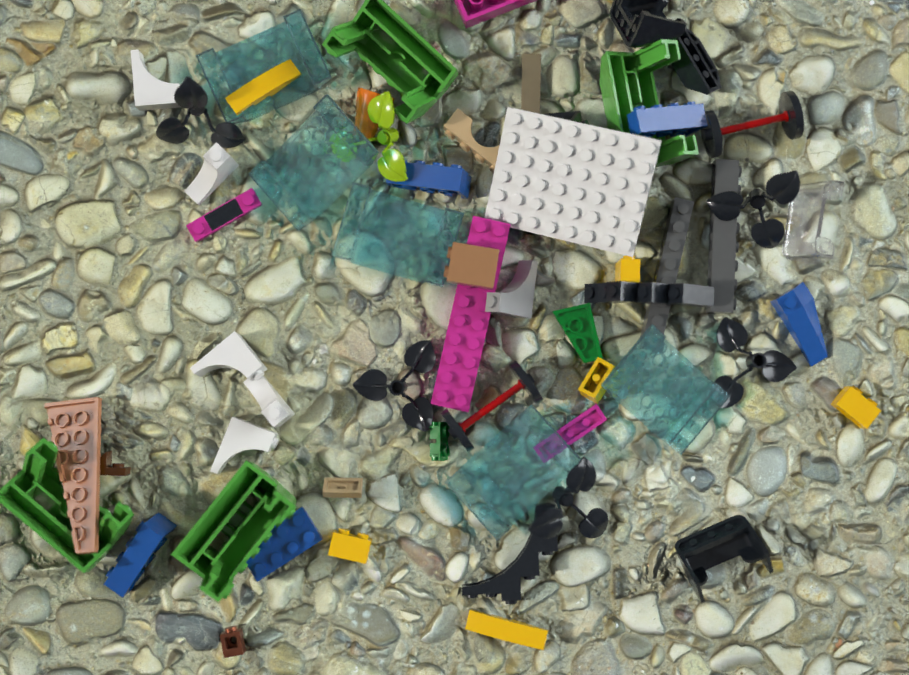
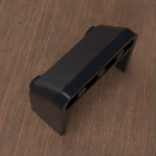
M735 515L686 536L675 544V550L684 572L701 603L705 602L701 586L708 580L705 570L739 555L746 563H755L761 560L769 573L774 572L769 551L748 520L742 515Z

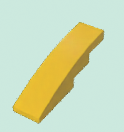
M289 59L254 78L225 99L234 112L239 115L251 105H257L269 95L272 97L302 74L292 60Z
M473 609L469 610L465 627L466 630L540 650H544L548 630L514 619L509 620L493 614H485Z

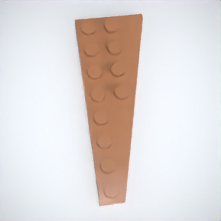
M100 397L45 403L44 407L47 409L49 418L47 421L52 432L51 440L59 450L56 463L60 482H62L64 488L63 496L68 507L67 515L71 521V534L75 553L79 555L98 553L102 399Z

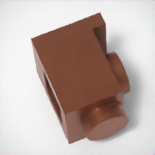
M237 626L226 627L225 631L220 634L224 658L243 655L247 651L242 628L237 629ZM231 637H236L237 642H232Z

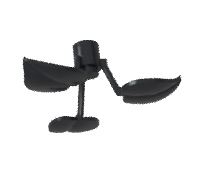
M186 76L174 93L175 102L180 107L188 109L184 121L181 123L179 119L170 117L163 120L156 130V136L159 139L174 144L182 143L189 137V130L185 125L190 114L200 116L204 113L210 130L214 132L211 135V141L214 144L217 142L222 148H233L242 144L246 139L240 128L233 123L222 122L216 126V129L213 127L207 113L208 109L205 108L208 103V96L204 89L189 76Z
M794 170L772 176L766 183V192H763L761 189H753L749 193V197H746L744 203L743 196L740 193L726 191L710 197L707 200V204L718 219L731 221L740 215V208H745L750 202L751 207L759 210L762 222L752 226L751 236L753 240L761 247L774 248L784 236V226L777 219L765 221L762 207L766 203L765 198L771 201L776 199L780 204L792 202L797 197L800 189L798 171Z
M727 317L722 319L717 329L718 345L725 352H732L736 349L738 352L748 355L746 358V366L748 368L733 380L731 377L724 375L714 381L712 393L719 408L731 407L741 400L744 388L736 381L748 372L762 368V374L768 381L779 382L797 369L792 360L779 351L770 350L764 354H753L751 351L748 352L741 349L740 347L744 346L747 342V331L743 325Z
M430 340L419 341L407 349L404 355V362L412 368L402 379L394 380L389 385L386 384L387 376L384 372L378 369H371L362 374L353 383L356 391L371 401L384 399L387 396L386 388L390 390L391 394L395 396L402 395V397L408 399L411 403H407L402 409L403 420L409 426L425 432L429 430L433 422V406L425 397L420 396L413 400L405 393L407 391L405 380L415 369L419 373H427L435 366L436 355Z
M583 456L580 462L568 473L566 478L567 487L558 486L553 490L552 495L557 508L551 507L543 511L529 526V532L544 539L553 538L560 532L563 526L560 520L563 518L561 505H571L585 518L578 526L583 536L597 538L604 533L608 525L606 511L601 508H594L586 515L573 503L572 493L577 494L580 490L587 492L596 482L595 468L586 457Z

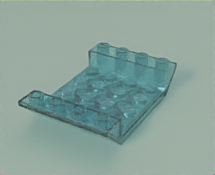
M301 9L283 16L285 22L216 52L214 48H211L196 55L225 122L233 124L249 122L318 91L332 79ZM291 59L302 74L300 77L272 97L269 95L255 106L251 105L239 115L234 112L225 99L227 96L259 75Z
M325 94L313 107L316 111L267 161H260L249 172L250 177L298 231L320 217L373 164L379 153L328 94Z
M353 182L332 256L352 264L412 281L443 287L446 277H443L445 266H449L450 258H447L448 246L452 247L453 242L457 240L464 213L448 208L442 210L372 190V187Z
M651 324L603 381L601 386L657 437L682 455L728 400L730 395L718 384L707 378L665 339L666 336Z
M531 404L464 463L445 483L498 541L512 528V525L566 478L570 470L580 462L581 458Z

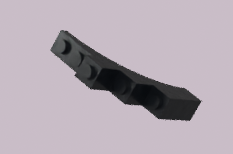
M625 281L585 284L584 303H638L708 307L714 306V287L685 283L664 284Z
M535 503L534 520L546 509L556 507V504ZM530 533L524 548L514 561L504 570L490 578L475 583L462 584V595H466V598H477L480 594H486V597H497V594H501V600L505 601V604H516L517 601H521L520 577H524L525 580L535 579V576H540L539 552H542V555H553L554 551H558L557 535L550 539H544Z

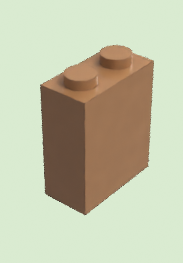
M453 242L452 247L448 246L447 258H450L449 266H445L443 277L447 278V283L493 290L500 250Z

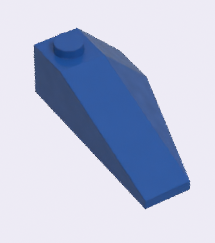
M804 282L770 301L810 366L828 357L814 298Z

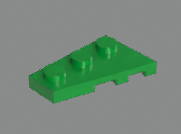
M590 303L552 311L583 363L596 361L597 357L603 359Z

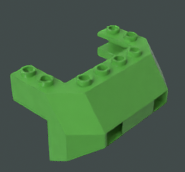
M365 0L354 19L334 26L322 44L327 49V52L335 58L355 51L363 61L373 67L377 74L387 80L388 85L395 88L402 96L401 100L404 104L394 108L397 117L406 124L423 116L448 90L459 75L458 70L383 0Z
M660 39L634 53L606 51L603 54L600 66V89L608 129L630 133L627 115L634 111L633 108L638 106L650 108L659 104L653 72L681 59L677 40ZM655 135L649 137L662 140L655 167L671 165L699 154L695 135L685 138V135H679L665 140V136L657 137Z
M42 438L26 452L22 470L0 489V503L81 572H90L127 531L134 513H132L129 506L123 505L121 502L116 504L112 515L107 508H102L99 505L98 553L76 554L71 534V521L67 515L68 507L63 496V484L60 482L58 470L54 467L59 450L53 442H48L45 438Z
M246 460L171 555L202 577L199 589L219 603L222 598L226 599L230 595L234 586V577L238 572L241 574L248 566L246 562L250 557L254 558L257 555L262 541L266 543L273 534L270 531L274 526L279 527L285 518L290 519L295 513V508L297 507L296 498L262 468ZM251 492L259 497V500L253 507L245 501ZM221 531L228 536V539L217 551L210 543Z

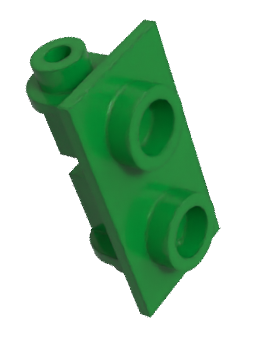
M432 422V426H430V439H436V443H430V457H432V461L448 460L450 454V447L448 445L450 433L448 429L450 428L447 422Z

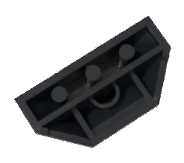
M686 27L685 33L680 38L673 39L678 41L681 59L671 63V65L674 67L685 88L706 95L721 89L718 70L700 39Z

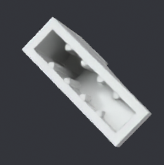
M131 50L135 107L140 111L179 108L180 106L174 100V93L180 84L163 82L152 76L145 65L143 54L139 50Z
M217 142L203 155L204 163L200 172L184 191L198 205L239 166Z
M235 331L190 368L199 377L216 369H235L251 381L260 379L267 370L242 336Z
M264 376L254 381L247 378L243 382L260 405L261 413L273 427L282 426L295 415Z
M232 417L210 471L216 474L221 473L231 458L245 450L255 449L270 452L272 449L275 450L279 441L277 438L278 433L241 418Z

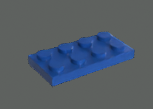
M302 506L295 511L290 519L285 518L279 527L274 526L270 531L273 534L266 543L262 541L259 545L260 551L254 558L250 557L246 563L258 582L323 540V537Z

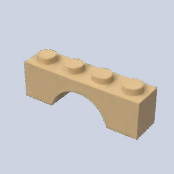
M457 108L444 124V134L451 140H457L460 143L459 146L466 152L470 150L475 154L474 158L482 164L485 162L490 166L489 170L494 173L500 145L484 147L478 144L471 133L473 120Z

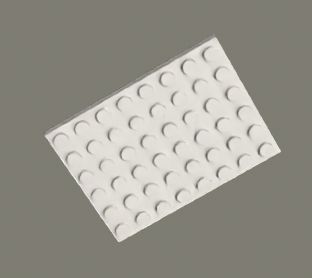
M508 107L484 218L511 224L510 228L633 257L662 140Z

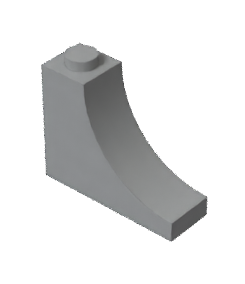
M519 260L517 271L509 285L499 292H487L485 312L515 318H531L538 261Z

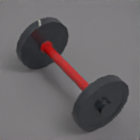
M783 92L779 99L778 115L720 128L714 111L711 109L705 110L708 126L701 129V136L705 150L710 158L722 155V135L781 122L783 130L789 139H798L804 132V116L801 103L795 92Z
M516 360L510 363L509 367L518 379V383L465 421L457 423L448 409L441 412V415L450 426L448 431L454 440L458 438L468 452L474 446L465 435V429L522 389L525 390L536 404L543 400L534 385L535 380L530 373L526 374Z

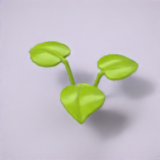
M386 91L374 97L368 104L370 120L373 123H378V127L383 129L379 131L377 137L355 142L354 134L351 131L342 130L334 135L331 147L334 154L341 161L351 162L358 155L356 145L378 140L379 143L387 145L382 151L383 157L379 158L377 162L381 175L388 180L401 182L408 180L406 164L400 151L389 149L398 140L399 133L397 129L391 127L394 123L395 111L390 92Z

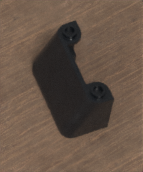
M614 0L610 10L611 20L626 46L631 48L651 45L660 39L673 40L680 38L685 33L687 24L681 18L676 20L666 18L663 9L666 8L668 0Z

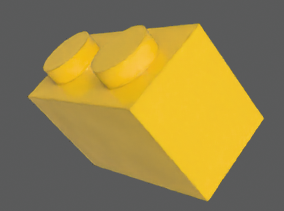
M623 256V258L616 262L615 281L640 283V259H635V256Z
M597 357L578 388L580 394L598 404L617 373L615 366Z
M844 386L831 405L859 428L867 429L881 412L877 408L878 404L872 399H866L861 395L862 391L857 387Z
M339 528L338 531L335 530L333 532L328 555L366 564L372 538H368L369 535L358 532L357 535L350 534V530Z

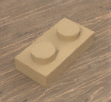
M324 478L323 497L362 498L363 478Z

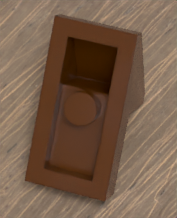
M112 451L106 452L100 457V475L127 476L130 475L131 467H124L125 463L112 464Z

